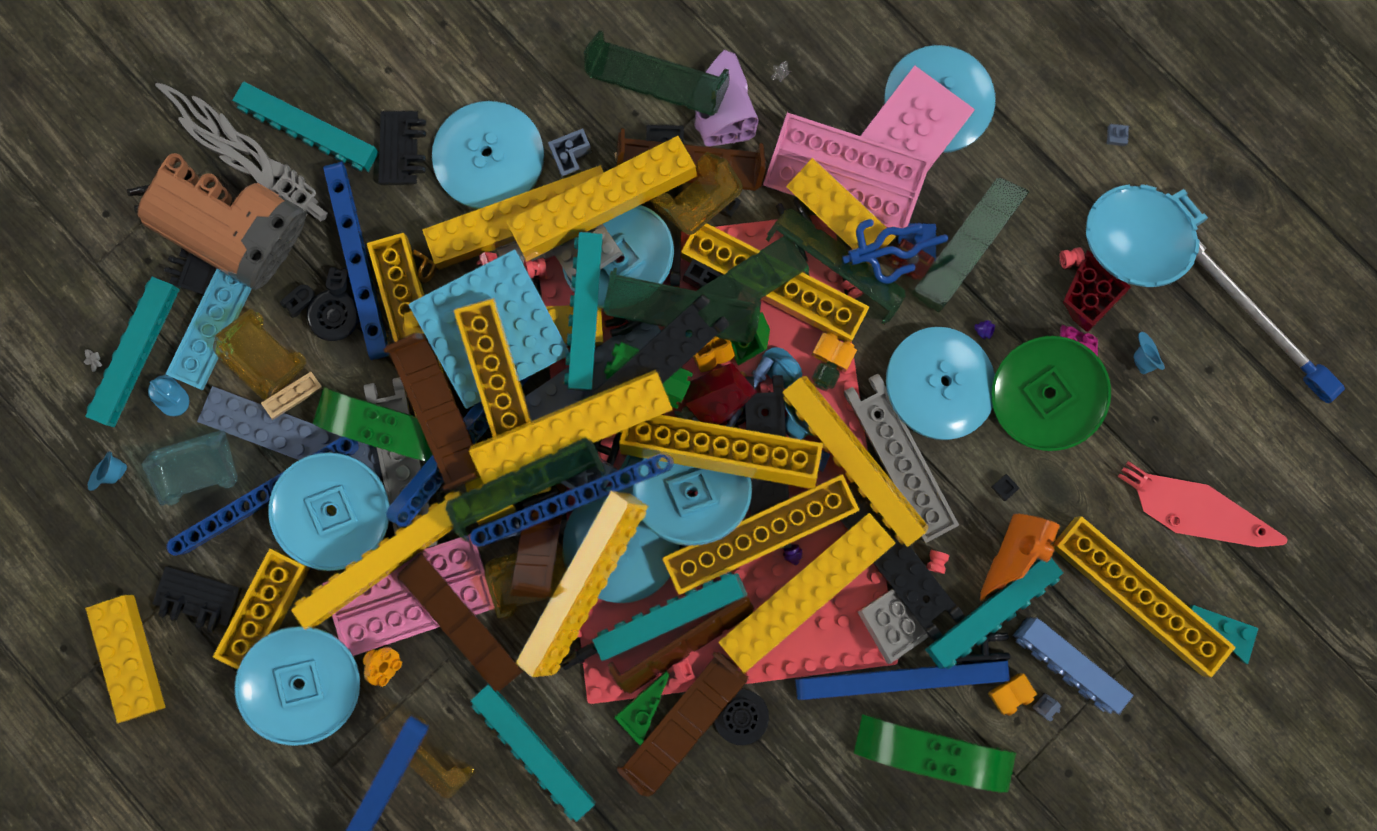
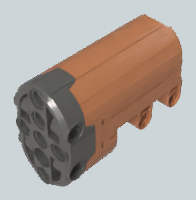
M173 153L162 163L152 183L143 194L137 214L145 227L251 289L257 290L272 278L278 267L287 258L303 229L307 212L260 183L247 186L230 207L232 196L225 187H222L221 182L215 175L209 173L199 178L198 174L191 167H188L187 162L182 156ZM181 162L179 167L174 168L175 163ZM188 174H192L189 180H185ZM210 182H215L212 188H207ZM221 193H225L223 199H217Z

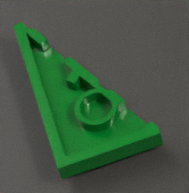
M667 670L615 715V719L640 746L644 741L662 692L667 684L670 675Z

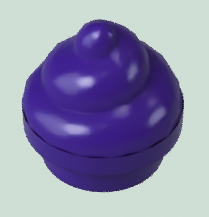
M985 320L974 325L981 338L990 339L992 337L995 324H992L991 321Z
M792 544V548H784V559L794 565H798L803 554L799 545Z

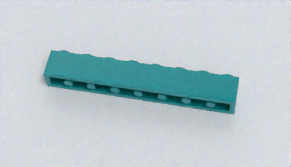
M244 81L232 100L237 105V109L242 113L247 114L249 112L258 121L264 122L265 120L274 129H283L290 137L294 139L299 137L306 145L310 147L315 145L319 147L318 150L326 155L331 153L335 155L338 161L351 163V166L358 171L363 169L369 172L379 154L374 146Z
M579 232V238L575 237L574 249H578L577 257H573V268L576 269V276H572L571 288H575V295L570 296V307H574L573 315H569L568 326H572V334H568L567 346H571L570 354L566 353V365H569V373H565L564 385H568V390H592L603 234Z
M151 277L150 281L146 283L145 292L137 302L136 311L128 321V327L120 338L117 350L112 354V361L104 371V378L95 390V397L88 405L85 417L115 428L178 295L179 288L155 277Z
M1052 557L1048 562L1038 559L1032 564L1022 579L1009 582L1004 588L927 647L925 651L939 669H950L957 663L956 659L959 656L965 657L972 651L971 647L974 644L980 645L987 639L986 635L989 632L995 633L1002 627L1000 624L1004 620L1008 622L1017 615L1015 612L1019 608L1023 610L1031 604L1029 600L1034 596L1038 598L1046 592L1044 588L1060 581L1059 576L1063 574V571Z
M730 571L720 576L721 580L716 583L711 580L702 584L703 589L699 591L693 588L684 593L686 597L678 599V596L667 600L668 605L662 608L660 604L649 609V614L643 615L641 612L631 617L633 621L627 624L625 620L615 624V629L610 632L608 628L598 632V637L592 640L601 661L748 595L738 573L732 575Z
M488 684L470 700L473 703L471 706L478 714L482 713L486 718L484 720L491 729H496L499 733L498 738L504 744L508 743L510 745L512 754L517 759L521 758L524 761L525 769L531 775L534 773L538 777L537 782L544 790L547 788L552 793V800L557 805L561 804L565 808L564 813L570 820L574 819L577 822L595 805V800L500 692H495Z

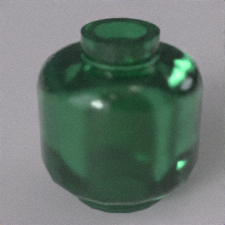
M829 361L826 364H818L812 375L814 386L823 391L833 389L840 377L837 365Z

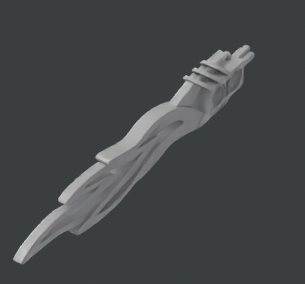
M155 84L180 110L184 118L179 117L178 119L183 127L204 147L219 154L220 159L229 166L253 176L257 183L262 184L301 207L307 212V215L310 213L320 222L326 219L328 213L317 205L318 201L314 198L316 191L305 182L304 177L301 175L298 177L297 172L293 169L291 171L287 164L284 165L270 159L255 140L237 132L222 113L219 115L200 98L192 96V99L204 112L208 120L197 112L189 99L182 93L167 85ZM172 94L184 100L191 112L213 133L195 124L185 108ZM206 108L214 115L223 132L231 141L220 137L219 129ZM199 135L207 141H209L210 143H212L213 145H210L209 143L205 142L203 139L199 137ZM243 141L254 147L258 153L251 150ZM237 151L247 155L252 154L260 163L262 172ZM234 162L239 163V164L242 165L243 167L234 164ZM288 187H291L289 192H285ZM302 198H306L303 203H299Z

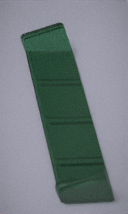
M601 30L597 32L584 51L585 72H587L589 77L613 85L617 84L622 88L644 95L649 94L654 98L679 106L684 105L689 109L711 116L718 112L729 86L730 74L728 69H724L720 76H715L605 42L604 32Z
M1001 177L997 178L913 290V295L940 313L1028 195L1029 191Z
M793 209L785 210L767 234L766 240L769 242L779 231L886 308L888 311L882 318L881 323L883 325L892 319L906 297V291L895 282L889 284L879 282L874 275L873 267L867 262H861L856 265H852L851 262L844 264L842 257L849 255L846 247L821 229H816L813 223Z
M783 236L762 249L758 254L749 257L730 269L725 275L719 276L697 290L693 295L687 296L665 310L663 318L666 325H668L704 293L710 302L698 314L710 327L721 316L728 320L803 272L809 275L808 264L791 238ZM691 330L685 332L686 337H691L693 334Z
M613 268V271L610 273L603 312L609 316L633 321L638 320L643 323L666 327L703 292L616 275L617 268ZM704 293L710 302L698 314L710 327L721 316H724L730 322L728 327L717 334L716 337L746 344L752 342L758 329L761 308L760 298L757 297L755 302L751 303Z
M585 437L559 449L553 455L548 454L521 467L519 471L507 473L482 485L480 489H473L447 501L445 510L456 534L462 540L468 542L470 540L464 529L465 526L594 466H597L602 477L605 476L604 472L606 471L592 440Z

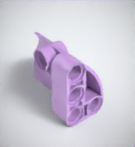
M726 50L710 65L694 89L695 128L700 131L706 146L750 140L755 136L758 125V117L747 93V81L738 59L734 53Z

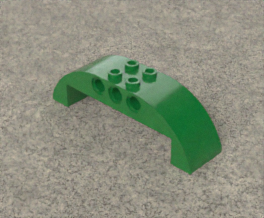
M323 388L313 420L315 426L355 441L425 462L433 455L416 416L345 395L343 392L334 389Z
M865 714L861 716L854 748V754L888 766L970 787L1003 793L1009 792L1016 752L997 747L995 749L887 722L881 718Z

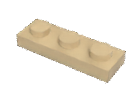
M309 372L261 402V405L271 419L274 420L323 388L313 373Z

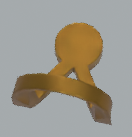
M414 250L412 254L424 260L418 271V279L426 283L432 279L437 267L424 254ZM429 262L433 266L429 274L423 278L422 272Z

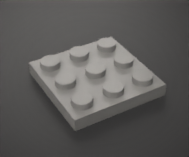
M603 224L586 232L603 234L600 270L623 255ZM575 238L551 249L571 281L572 276H576V269L573 268V257H577L578 249H574Z
M893 588L858 611L859 616L887 664L894 662L929 637Z

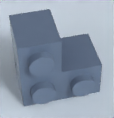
M583 129L548 142L562 179L580 173L576 159L591 153V147Z

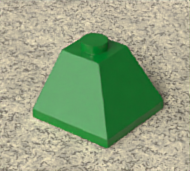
M763 312L748 315L724 330V333L727 334L732 343L735 354L734 358L738 365L767 350L770 328Z

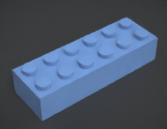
M1026 617L1013 634L1017 639V644L1024 649L1027 647L1033 651L1031 653L1033 657L1039 661L1043 660L1048 664L1047 668L1055 674L1059 673L1064 676L1062 679L1064 682L1080 689L1078 693L1086 699L1090 698L1095 702L1094 706L1102 712L1120 714L1133 697V694L1038 618Z

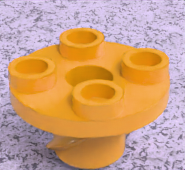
M389 647L378 651L372 649L365 654L363 659L365 679L370 684L379 685L380 687L385 686L402 666L398 652Z

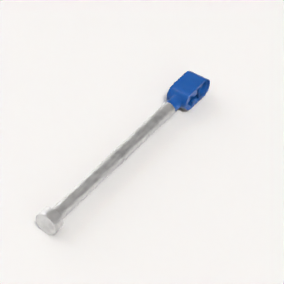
M1200 242L1199 252L1195 260L1307 374L1303 378L1306 385L1322 401L1326 403L1333 402L1345 390L1344 385L1325 366L1321 364L1315 366L1204 252L1206 247Z

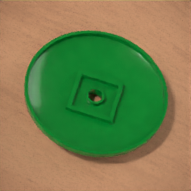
M1061 336L1037 337L1014 348L999 365L993 379L991 392L995 415L1004 430L1019 443L1042 451L1065 450L1087 440L1103 423L1111 402L1110 379L1099 357L1084 344ZM1049 387L1055 389V395L1052 398H1047L1044 395L1045 390Z

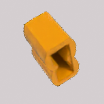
M822 333L811 355L838 370L846 372L857 352V349L854 348L855 345L848 341H839L838 337L833 333Z
M720 333L697 352L693 358L700 372H706L716 367L717 364L730 361L735 354L727 334Z
M1024 673L1010 678V681H1006L988 692L999 712L1008 716L1014 714L1018 710L1017 707L1019 705H1027L1034 701L1033 697L1037 695Z

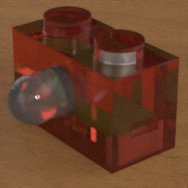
M903 238L897 245V248L902 251H909L915 245ZM921 250L916 256L908 259L899 258L892 254L888 261L892 262L891 265L896 269L914 264L915 270L907 273V276L914 280H921L935 258Z

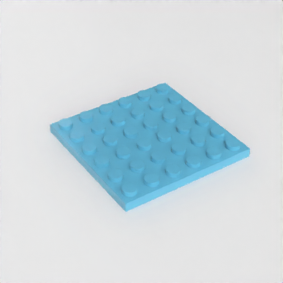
M515 249L408 304L466 409L482 400L454 313L456 308L495 298L520 381L565 358L566 353L570 354Z

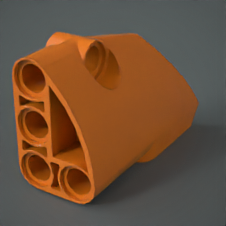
M1013 514L998 555L993 559L980 593V600L983 601L994 589L1004 588L1008 582L1022 579L1037 558L1048 562L1054 551V546L1051 543L1054 542L1060 525L1035 516Z

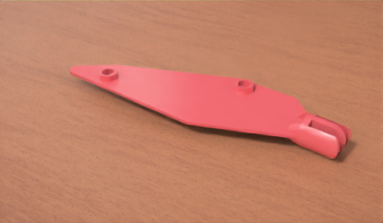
M1129 461L1126 463V466L1132 470L1123 467L1121 471L1125 475L1119 474L1117 476L1137 490L1143 512L1175 533L1254 547L1279 546L1287 543V538L1209 485L1151 475Z

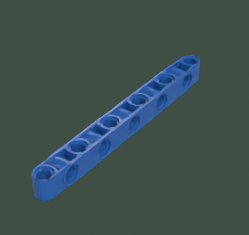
M343 162L324 166V173L367 352L371 361L388 357L390 353H385L383 349L389 343L347 171ZM339 187H343L341 192L336 193ZM347 222H352L349 228H345ZM356 257H361L359 263L353 264ZM369 292V297L362 300V295ZM378 328V333L375 336H371V330Z

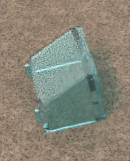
M224 430L152 451L142 462V467L160 506L165 504L168 506L174 505L179 502V498L183 494L218 484L220 487L230 488L238 480L228 438Z

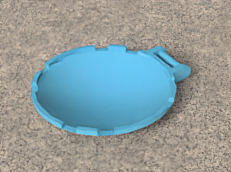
M1123 185L1107 191L1094 203L1087 217L1086 237L1094 257L1110 274L1132 285L1159 287L1177 281L1193 266L1200 245V240L1197 238L1196 233L1197 226L1207 220L1208 217L1205 213L1202 214L1189 199L1188 193L1184 189L1174 195L1169 193L1165 195L1157 191L1155 187L1148 185Z

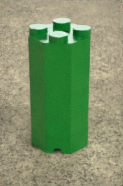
M622 341L619 344L615 343L611 352L613 358L611 362L607 361L603 370L604 374H606L605 378L608 379L640 349ZM682 367L662 384L671 407L676 409L679 407L677 401L682 402L689 387L690 381L687 380L688 376L692 377L693 375L691 371Z

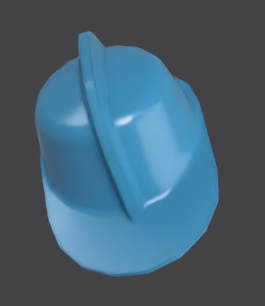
M1140 332L1138 338L1141 346L1134 353V361L1140 373L1146 374L1157 368L1165 369L1153 340L1145 332Z
M770 348L763 354L764 357L766 356L774 362L767 375L771 379L773 375H783V388L787 389L802 377L800 365L783 348Z
M162 375L150 381L148 395L151 401L163 413L169 416H179L187 410L190 402L189 395L175 379Z
M784 401L788 412L785 417L786 434L790 438L800 440L807 435L813 436L808 429V423L805 420L801 421L795 412L797 410L793 405L789 406Z
M111 451L107 452L104 459L93 470L88 481V489L93 491L101 483H116L125 473L127 465L113 457Z

